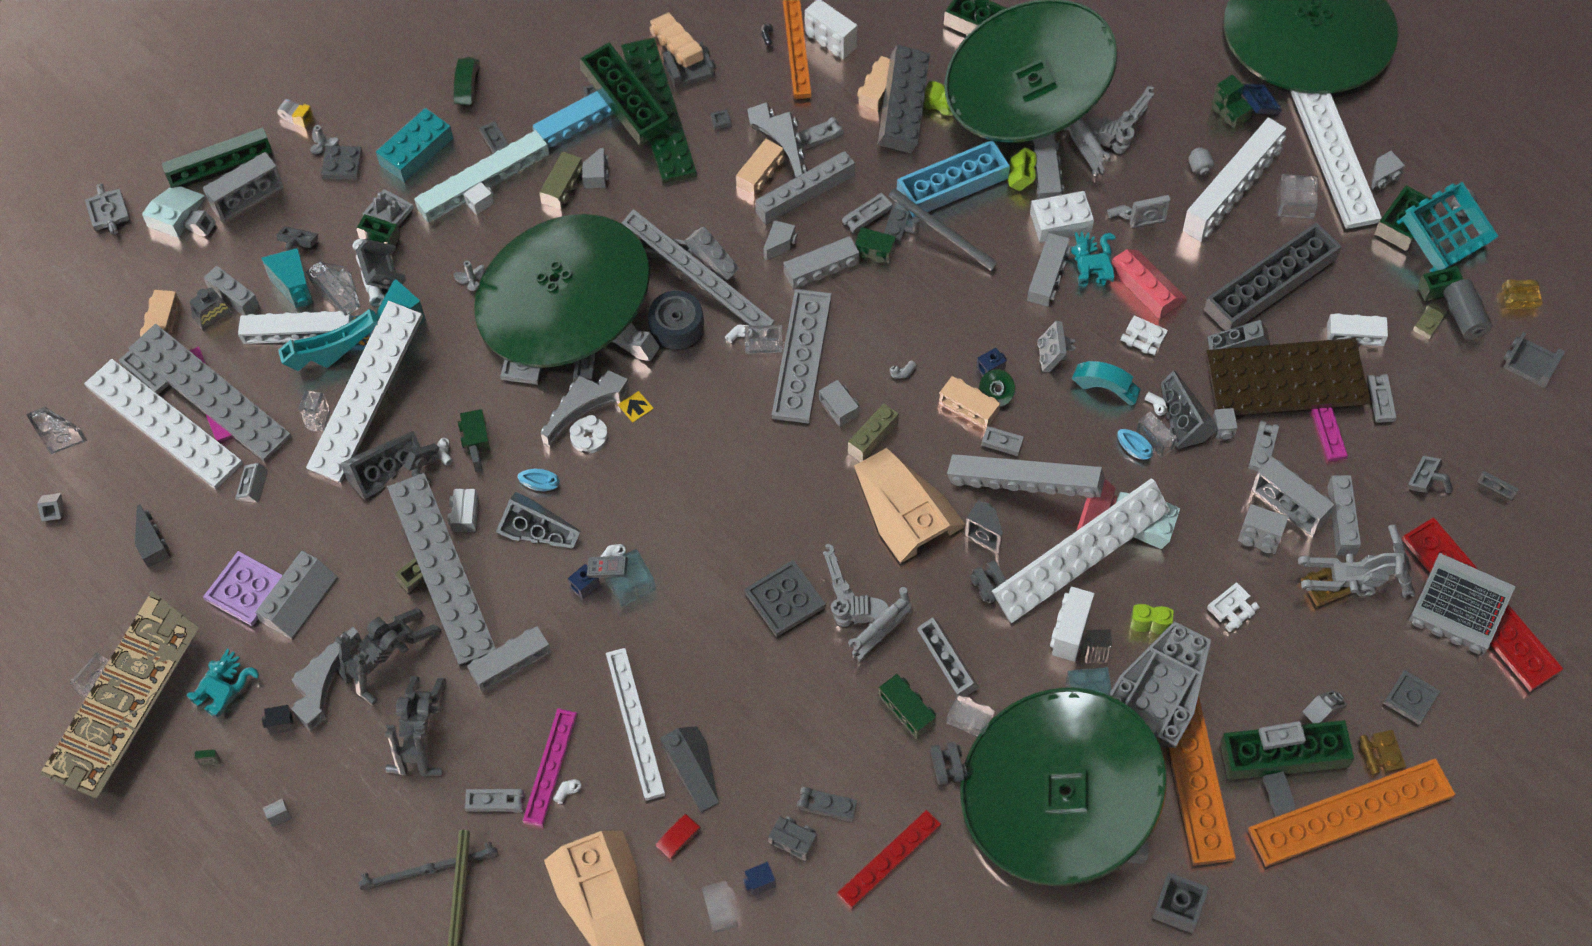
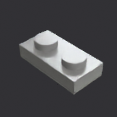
M987 426L981 445L1018 456L1024 437Z
M1300 721L1259 729L1264 750L1303 744L1306 741Z

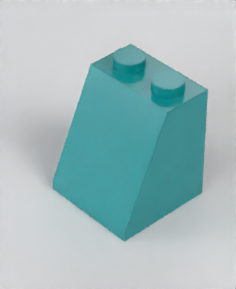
M298 248L261 257L270 281L295 308L305 307L314 303Z
M395 279L376 313L377 321H379L387 302L391 301L421 313L423 317L420 321V326L426 321L421 301Z

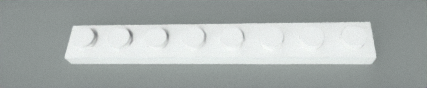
M622 648L607 652L606 657L645 801L665 796L626 649Z

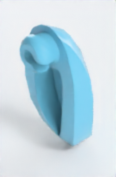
M1120 429L1118 431L1117 438L1130 455L1143 460L1153 456L1154 451L1151 444L1142 435L1127 429Z
M528 469L518 474V480L521 484L536 491H550L555 489L560 483L557 475L544 469Z

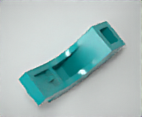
M1088 361L1079 363L1072 376V380L1084 390L1092 387L1106 388L1116 393L1129 405L1136 403L1141 391L1132 382L1133 376L1117 366L1104 362Z

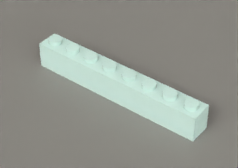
M536 130L526 134L518 141L512 142L509 146L496 151L493 155L480 160L475 165L466 168L459 174L451 176L443 183L435 185L432 189L418 195V197L414 198L418 211L428 223L465 203L464 193L480 182L485 187L491 188L548 156L547 143Z

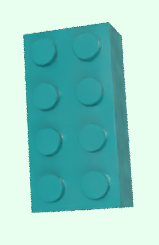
M424 108L375 151L379 165L402 182L407 181L454 139L451 126L427 108Z

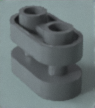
M994 560L986 563L987 570L983 571L981 567H977L972 570L970 575L975 586L978 585L980 589L979 593L984 602L987 601L989 604L997 601L992 590L1006 581L1005 576ZM989 577L992 579V581H993V583H994V585H995L994 587H993L992 584L990 583V581H989V579H988Z
M955 742L946 743V750H941L939 745L930 746L939 785L947 784V777L953 776L954 781L959 782L964 780V776H967L965 764H961L960 757H962L961 747L956 745ZM943 758L949 759L951 768H945Z

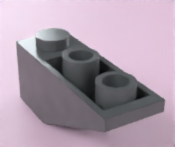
M1261 320L1207 336L1210 350L1270 345L1268 330Z
M140 504L137 506L135 546L146 566L150 567L169 557L166 552L169 547L164 538L159 539L158 535L161 532L156 524H151L150 520L153 518L148 509L143 510Z

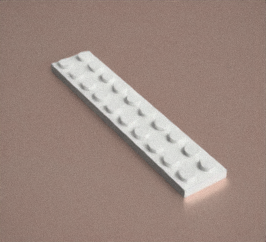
M1290 90L1345 228L1349 229L1379 223L1382 217L1331 94H1312Z
M391 301L387 302L377 323L378 325H376L306 467L308 470L342 483L345 474L340 463L355 456L423 317L421 313Z
M113 359L107 362L84 383L90 391L215 490L243 464L241 459Z
M1153 479L1148 480L992 590L1007 619L1013 623L1167 514L1170 509L1156 482Z

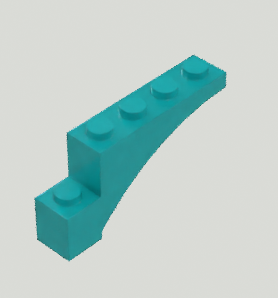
M368 309L351 322L321 335L300 340L290 339L278 350L281 363L296 371H300L310 361L326 368L330 367L375 329L376 325H378L375 311Z

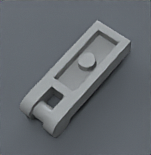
M832 117L827 122L798 132L802 137L801 148L806 150L843 135L844 130L838 125L839 121L837 118Z
M880 193L847 214L842 219V222L850 227V231L853 234H857L861 227H865L891 210L893 204L883 193Z
M1382 374L1380 377L1368 375L1367 385L1370 390L1376 423L1395 422L1396 413L1388 375Z
M1260 421L1248 469L1259 471L1271 459L1279 425L1274 424L1272 426L1264 421ZM1265 431L1271 433V435L1267 436L1263 435V433Z
M466 789L465 810L466 812L512 811L521 813L524 809L522 799L524 798L525 791L522 789ZM508 798H514V803H508Z

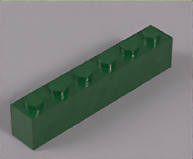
M260 128L161 164L169 185L173 188L252 160L264 152L268 154L273 151L264 129Z

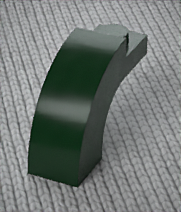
M473 57L458 58L454 76V104H472L474 100L475 75L480 66L479 59H474Z

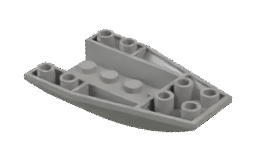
M1174 622L1120 675L1109 696L1118 699L1133 709L1146 722L1160 747L1176 748L1194 715L1211 639L1177 622Z

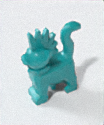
M1082 231L1080 237L1075 232L1077 245L1071 247V253L1075 255L1077 268L1080 273L1078 276L1079 287H1087L1089 274H1098V278H1096L1097 286H1104L1107 280L1114 282L1111 246L1107 241L1115 240L1116 236L1112 233H1105L1100 237L1103 253L1091 254L1098 251L1096 247L1097 242L1093 243L1095 237L1093 236L1089 240V232L1085 238Z
M229 649L225 651L219 661L212 660L209 662V670L200 681L198 688L195 692H189L186 695L197 706H200L207 697L213 698V703L207 705L204 710L217 718L220 717L227 708V705L236 698L237 693L246 685L249 675L256 679L259 677L257 669L249 667L239 674L238 680L234 685L222 681L223 678L234 679L232 674L238 673L234 669L241 666L240 663H236L240 657L233 658L235 652L230 653Z

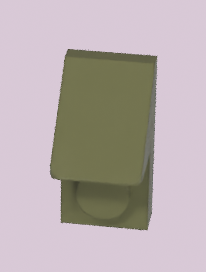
M1431 303L1426 307L1424 314L1413 330L1430 339L1449 312Z

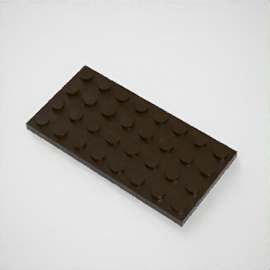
M1356 338L1206 350L1216 410L1234 408L1235 415L1368 405L1370 403Z

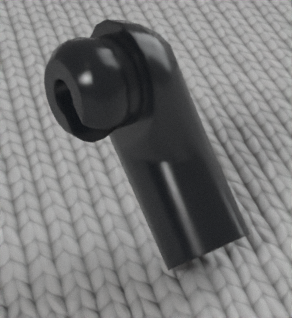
M764 24L761 28V36L766 47L773 44L770 33L773 32L772 24Z

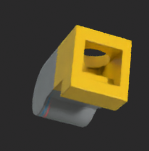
M285 99L277 110L281 118L304 128L308 126L314 117L309 105L304 104L301 106L288 99Z

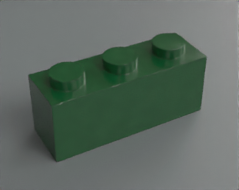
M895 674L878 687V696L916 739L935 726V711L923 703V699L918 692L914 693L909 682L904 677L901 678L898 674Z

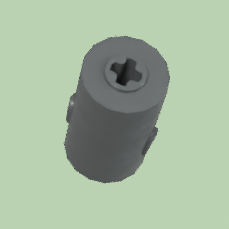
M1463 279L1456 281L1444 290L1443 294L1450 313H1453L1465 339L1479 338L1492 329L1493 325L1482 304V298L1471 280Z

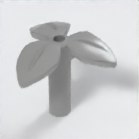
M315 125L312 137L313 141L318 144L313 145L310 152L313 154L322 153L324 146H336L339 139L331 137L325 140L326 136L322 132L321 126Z
M468 260L464 261L463 265L466 273H453L454 278L461 284L469 282L468 290L475 291L480 287V283L475 280L481 279L485 272V267L480 265L473 270L471 262Z

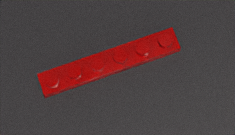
M925 810L837 892V896L852 910L941 827V823L930 812Z

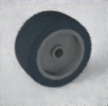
M680 290L667 291L656 297L650 305L648 312L649 329L653 338L661 346L676 350L687 348L696 343L701 337L704 328L703 309L697 298Z

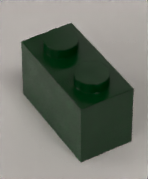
M366 214L363 215L357 226L360 239H368L396 246L401 237L397 224Z
M861 227L855 242V246L859 251V257L889 264L896 247V236Z
M1457 266L1422 274L1418 288L1424 301L1444 297V290L1452 283L1463 280V277Z
M479 409L460 413L461 421H458L459 431L464 434V437H460L462 448L467 449L468 455L471 454L469 447L474 445L477 446L479 453L490 451L483 410Z

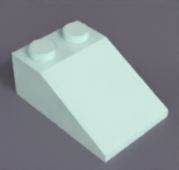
M181 186L170 187L149 203L142 216L148 227L179 238L186 228L182 224L191 211L198 210L206 197L203 194Z
M1120 492L1116 503L1129 493ZM1166 502L1170 511L1138 533L1134 538L1162 549L1171 539L1180 508Z

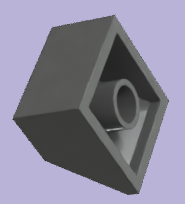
M978 500L967 516L965 536L999 554L1003 532L996 509L989 503H983Z

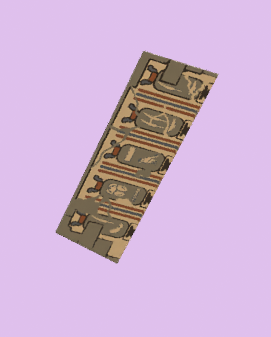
M151 591L41 770L40 775L97 799L199 627Z

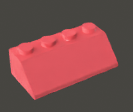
M1126 249L1113 258L1114 275L1158 319H1161L1187 301V297L1139 250Z
M1106 479L1104 480L1101 497L1086 499L1077 530L1116 504L1118 497L1114 495L1116 488Z

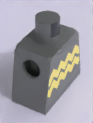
M212 287L207 290L200 289L197 292V296L190 300L192 318L202 331L232 312Z

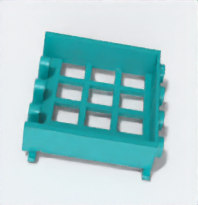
M1463 182L1457 185L1452 183L1445 188V192L1442 193L1440 190L1431 196L1433 199L1429 200L1426 198L1418 203L1419 207L1417 208L1415 205L1405 211L1406 215L1396 221L1398 224L1405 223L1433 265L1429 272L1446 269L1499 237ZM1452 195L1460 204V207L1453 211L1445 200ZM1440 202L1448 212V214L1441 218L1433 208V206ZM1428 209L1436 219L1429 225L1421 216V213ZM1462 209L1470 219V221L1463 225L1455 215V213ZM1450 216L1458 227L1451 232L1443 223V220ZM1436 224H1439L1445 233L1439 239L1435 237L1430 229ZM1471 224L1474 225L1480 234L1474 239H1471L1464 229ZM1459 231L1467 240V243L1460 247L1452 237V235ZM1447 238L1455 248V250L1448 254L1440 244V242Z

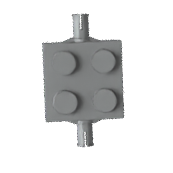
M100 184V187L96 185L98 194L85 199L92 226L95 231L109 227L110 234L115 235L118 233L116 224L130 220L120 189L105 191L103 184Z

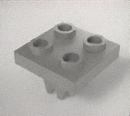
M384 189L381 193L378 192L377 198H373V202L362 215L366 214L399 226L414 208L413 204Z
M1055 321L1038 339L1037 345L1040 351L1042 372L1049 373L1061 360L1067 358V351H1074L1076 349V346L1071 345L1075 343V340L1064 336L1063 322Z

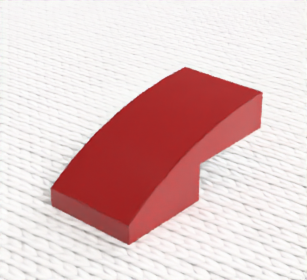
M684 814L656 843V846L667 857L673 859L684 844L692 840L701 827L690 816Z

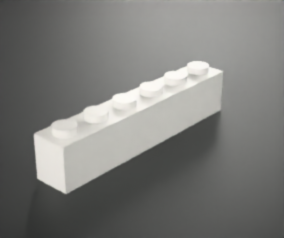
M344 310L338 312L321 311L315 313L241 315L238 335L243 344L284 343L290 339L300 340L327 333L351 322L353 317L350 311Z

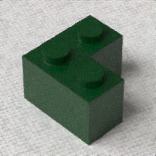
M1232 74L1216 84L1212 107L1215 112L1219 113L1235 129L1251 119L1253 108L1242 97L1244 85Z

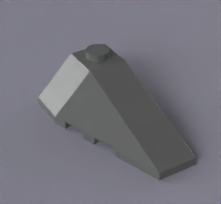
M1173 370L1161 382L1163 399L1167 404L1168 413H1166V417L1170 421L1171 428H1169V434L1176 447L1180 449L1205 442L1218 428L1178 373Z

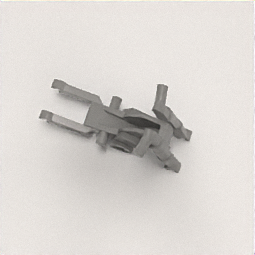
M1146 87L1144 93L1128 112L1124 111L1122 116L1116 121H1112L1110 118L1107 119V117L1104 119L1089 118L1085 121L1080 118L1072 125L1064 128V130L1068 129L1070 132V136L1080 149L1081 155L1085 157L1093 169L1092 174L1097 177L1099 172L1103 174L1105 169L1101 164H1103L1104 159L1107 162L1110 159L1109 153L1104 152L1100 145H1106L1108 148L1112 146L1113 151L1119 154L1127 151L1134 136L1133 128L1145 111H1147V104L1154 96V93H1152L1154 87Z
M1396 525L1388 527L1393 541L1394 553H1384L1378 556L1368 555V557L1366 556L1365 559L1359 562H1354L1353 554H1347L1346 563H1341L1337 558L1299 557V565L1303 564L1304 567L1331 568L1333 581L1304 580L1301 582L1302 589L1307 588V591H1339L1342 587H1350V592H1357L1358 596L1367 597L1375 594V587H1380L1389 580V575L1395 574L1402 586V596L1404 598L1409 594L1415 596L1412 577H1410L1409 573L1411 572V564L1408 562L1409 556L1406 554Z
M826 544V549L830 551H824L823 555L826 559L833 580L832 585L837 599L831 604V610L836 623L842 627L849 626L852 621H854V624L870 623L857 638H853L848 642L849 647L856 645L852 655L856 657L860 654L857 659L858 662H862L865 659V655L879 642L881 643L882 639L907 614L913 613L906 587H901L899 590L901 598L890 607L881 599L868 597V595L855 596L841 574L834 547Z

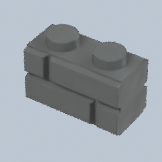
M780 816L768 837L769 843L806 861L817 842L815 830L806 825L804 827L797 825V822L791 817L783 818Z

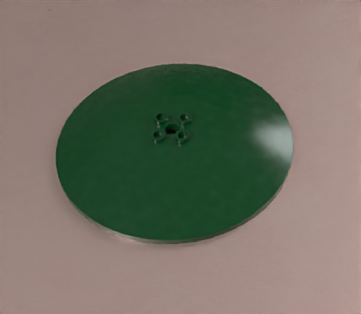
M1033 0L1011 6L992 15L974 28L954 52L945 76L944 89L948 106L953 116L965 129L985 139L999 142H1024L1049 136L1078 121L1103 97L1111 84L1117 66L1118 51L1116 40L1111 28L1102 16L1091 8L1069 0ZM1038 77L1037 80L1031 81L1032 78Z
M1229 0L1224 14L1226 40L1237 59L1249 71L1261 79L1278 87L1303 93H1336L1367 83L1387 67L1395 53L1398 42L1396 17L1386 0Z
M591 214L567 215L535 225L515 237L502 248L481 277L480 287L477 289L474 303V315L478 330L486 344L495 353L515 364L528 367H554L584 359L615 340L629 326L639 312L645 300L650 280V267L646 251L640 240L629 228L604 216ZM555 278H559L558 281L552 282Z
M1056 688L1026 696L1012 703L990 720L969 750L964 763L967 776H964V780L961 781L960 785L961 807L967 828L980 850L994 864L1007 873L1025 881L1049 886H1065L1100 878L1122 866L1142 848L1160 819L1166 797L1167 774L1164 757L1156 737L1146 722L1133 709L1118 699L1102 692L1083 688ZM1064 787L1071 788L1070 794L1066 796L1061 795V790Z

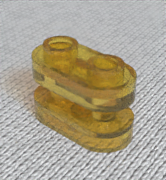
M1510 279L1502 285V293L1505 296L1504 304L1508 309H1535L1543 303L1542 297L1539 294L1540 286L1537 281L1532 279Z

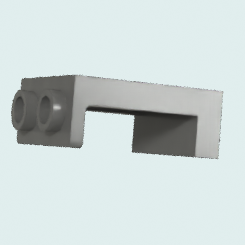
M702 41L699 42V45L702 48L704 59L686 68L682 64H678L676 58L671 56L670 51L663 52L664 65L675 89L714 77L716 65L713 59L710 60L709 49L704 46Z
M365 239L356 249L366 285L389 289L395 279L401 284L406 281L404 274L396 273L391 259V254L396 250L394 245Z
M1523 332L1520 337H1515L1511 345L1514 347L1513 350L1507 351L1504 357L1506 363L1503 368L1545 388L1565 351L1558 348L1556 353H1553L1526 340L1525 336L1527 333Z

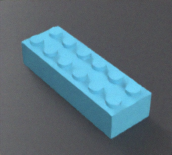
M991 140L898 178L897 190L906 195L908 199L923 210L929 212L1008 179L1010 166L994 141ZM910 212L913 218L917 217L915 214Z

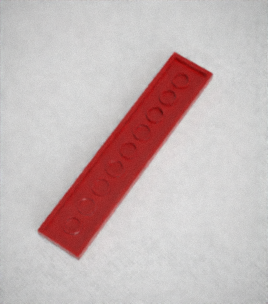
M1434 517L1402 537V541L1429 573H1431L1439 553L1479 570ZM1508 604L1490 645L1531 692L1561 673L1563 668Z

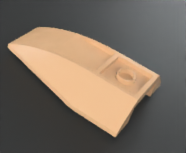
M885 448L854 465L878 532L900 564L917 555V547L938 535L947 532L950 536L966 527L946 497L889 449Z
M623 830L594 833L561 846L544 860L558 900L591 946H646L637 866Z

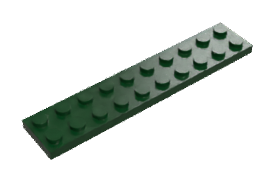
M655 38L622 44L621 50L626 64L669 117V129L649 140L662 184L697 176Z

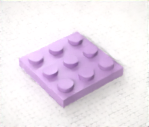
M238 551L203 598L210 604L253 626L258 620L255 613L283 575Z

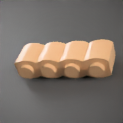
M670 13L650 21L652 35L656 36L660 44L670 51L679 65L682 64L686 68L704 59L700 45L676 22Z

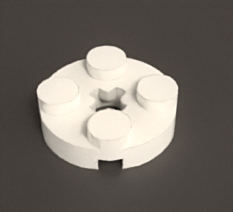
M589 415L581 418L570 427L571 443L576 450L595 453L606 445L608 438L607 427L603 421L595 416ZM587 432H592L593 437L590 438L589 436H584Z

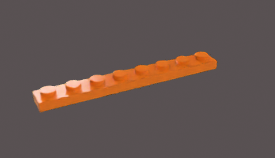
M783 0L794 99L811 98L800 0Z

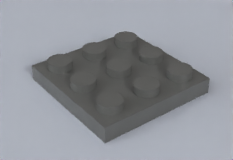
M794 560L744 589V593L776 637L826 608V603Z

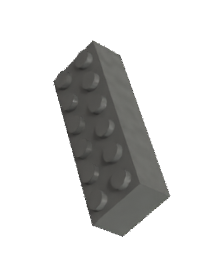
M899 44L892 51L877 145L910 154L917 146L930 53Z

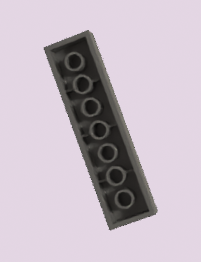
M1315 223L1207 297L1204 310L1225 331L1242 326L1338 259L1342 246L1318 223Z

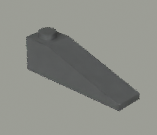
M411 431L362 452L340 464L348 482L363 499H366L381 491L389 479L397 474L396 472L406 463L411 450L421 447L414 431Z
M517 492L509 499L496 530L497 533L512 540L547 543L551 546L574 548L581 532L542 505Z
M698 727L677 728L660 737L664 752L700 813L719 804L707 742Z

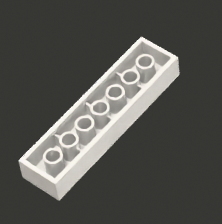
M1270 118L1266 119L1187 210L1183 232L1200 242L1205 237L1208 238L1213 227L1221 223L1224 214H1229L1233 204L1241 200L1243 192L1251 188L1255 178L1259 179L1265 167L1268 168L1274 156H1278L1283 149L1281 145L1286 139V136H1284L1286 128Z

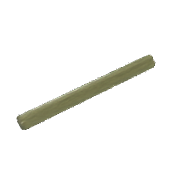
M459 830L448 946H460L470 841L469 830Z

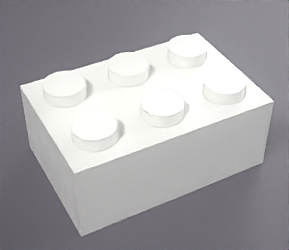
M816 0L805 9V33L807 36L815 39L821 46L828 48L834 55L845 59L857 48V24L822 0Z
M1084 191L1033 200L1031 202L1030 214L1039 242L1046 241L1048 233L1070 237L1075 236V232L1078 235L1081 234V231L1083 234L1092 232L1094 218Z
M1072 586L1069 593L1065 592L1057 624L1051 638L1050 647L1053 648V656L1075 662L1091 610L1094 593Z

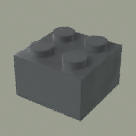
M1168 872L1152 918L1193 933L1209 887Z

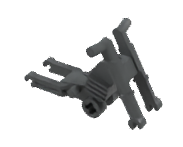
M414 608L395 616L393 622L389 624L380 617L373 619L367 626L369 634L365 635V639L362 640L363 643H360V647L357 648L360 653L356 654L354 658L351 657L350 637L345 632L342 633L341 638L336 637L335 641L339 644L340 664L336 667V671L346 683L352 682L354 678L356 693L370 704H375L377 698L367 691V675L378 664L386 663L394 649L398 648L404 654L409 649L405 643L414 644L431 636L435 637L441 632V629L434 624L415 632L406 625V623L418 620L423 616L424 613L420 609Z
M411 676L405 691V697H398L396 704V714L400 716L399 737H404L403 746H399L395 725H386L387 732H385V738H388L395 764H387L386 772L406 775L408 770L407 762L417 763L420 776H442V768L429 767L426 744L423 738L429 733L428 719L431 714H439V706L432 705L438 703L442 690L446 686V678H437L432 692L416 691L419 686L420 677Z

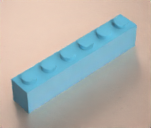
M596 91L533 125V131L536 130L547 143L548 148L585 130L587 127L600 122L609 115H613L614 112Z

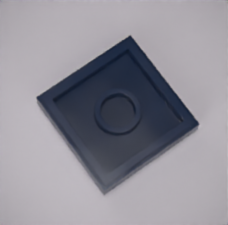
M1243 84L1242 95L1256 114H1279L1282 111L1281 106L1265 85Z

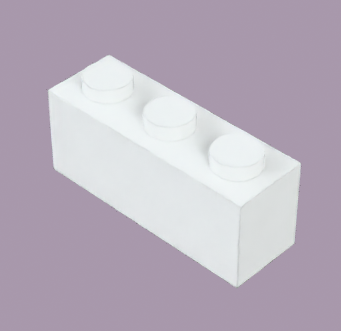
M1337 313L1330 314L1327 322V340L1356 338L1357 345L1384 346L1388 337L1387 317L1343 315Z

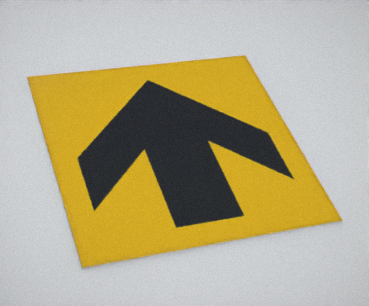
M639 391L617 404L632 423L654 409Z

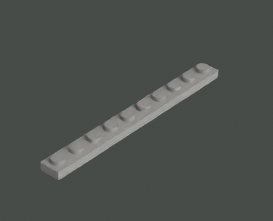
M634 209L624 219L622 224L629 228L638 238L759 334L764 336L775 323L772 318Z

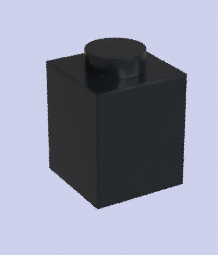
M289 704L264 709L265 716H262L263 728L268 730L270 735L294 731L293 712Z

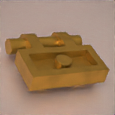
M1331 568L1309 572L1307 576L1301 578V582L1304 580L1320 581L1319 579L1324 577L1328 578L1326 581H1333ZM1342 587L1339 591H1308L1316 607L1352 593L1350 592V587Z
M1393 729L1373 733V742L1369 741L1367 735L1359 737L1361 741L1360 748L1366 755V764L1373 776L1380 774L1379 767H1383L1385 774L1405 770L1406 764ZM1373 750H1377L1379 759L1375 758Z

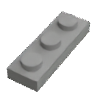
M130 351L119 359L122 366L156 394H159L170 385Z

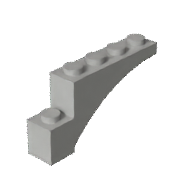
M768 103L748 108L750 125L755 131L760 130L772 137L784 148L793 166L795 177L797 178L806 173L808 168L803 160L806 157L800 145L802 137L797 130V127H799L797 117H794L790 112L776 116L775 109L771 108Z
M632 323L612 341L633 354L637 359L651 361L660 348L650 332L636 330Z
M609 370L605 376L600 378L598 384L579 376L570 385L568 394L562 397L558 409L552 412L548 424L543 426L541 430L543 443L550 446L569 424L585 413L617 401L620 403L629 390L628 379Z
M354 627L345 631L350 637V650L361 641L360 635ZM337 642L329 644L322 654L314 657L308 666L303 670H299L294 675V678L291 679L295 688L304 696L303 699L297 700L291 709L295 717L310 732L326 719L324 715L326 696L335 675L336 667L340 664L339 644Z

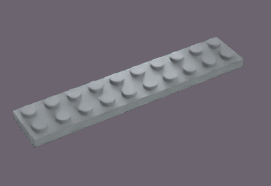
M156 323L128 348L133 355L229 432L263 462L267 461L291 438V434Z
M425 473L387 486L458 665L461 666L476 658L487 655L490 650L495 648V645Z

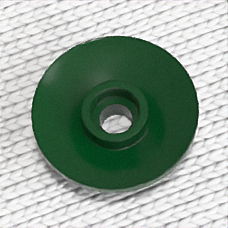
M994 369L988 371L981 378L979 390L988 397L995 398L1000 403V407L1013 399L1016 386L1014 379L1008 372ZM998 385H1001L1002 390L1000 392H998L996 389Z

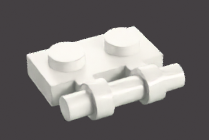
M1134 315L1126 329V333L1131 336L1123 334L1121 341L1127 343L1130 347L1134 346L1141 349L1145 354L1155 355L1158 349L1152 347V345L1160 348L1168 330Z
M1236 582L1211 602L1207 609L1220 622L1227 618L1230 622L1225 627L1231 632L1234 628L1238 629L1244 620L1254 616L1255 611L1259 609V605L1256 602L1249 605L1247 601L1250 599V595ZM1240 608L1243 612L1237 616L1234 611Z

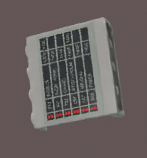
M1439 553L1409 621L1418 628L1431 630V633L1436 636L1449 638L1456 645L1463 644L1474 653L1485 654L1515 586Z

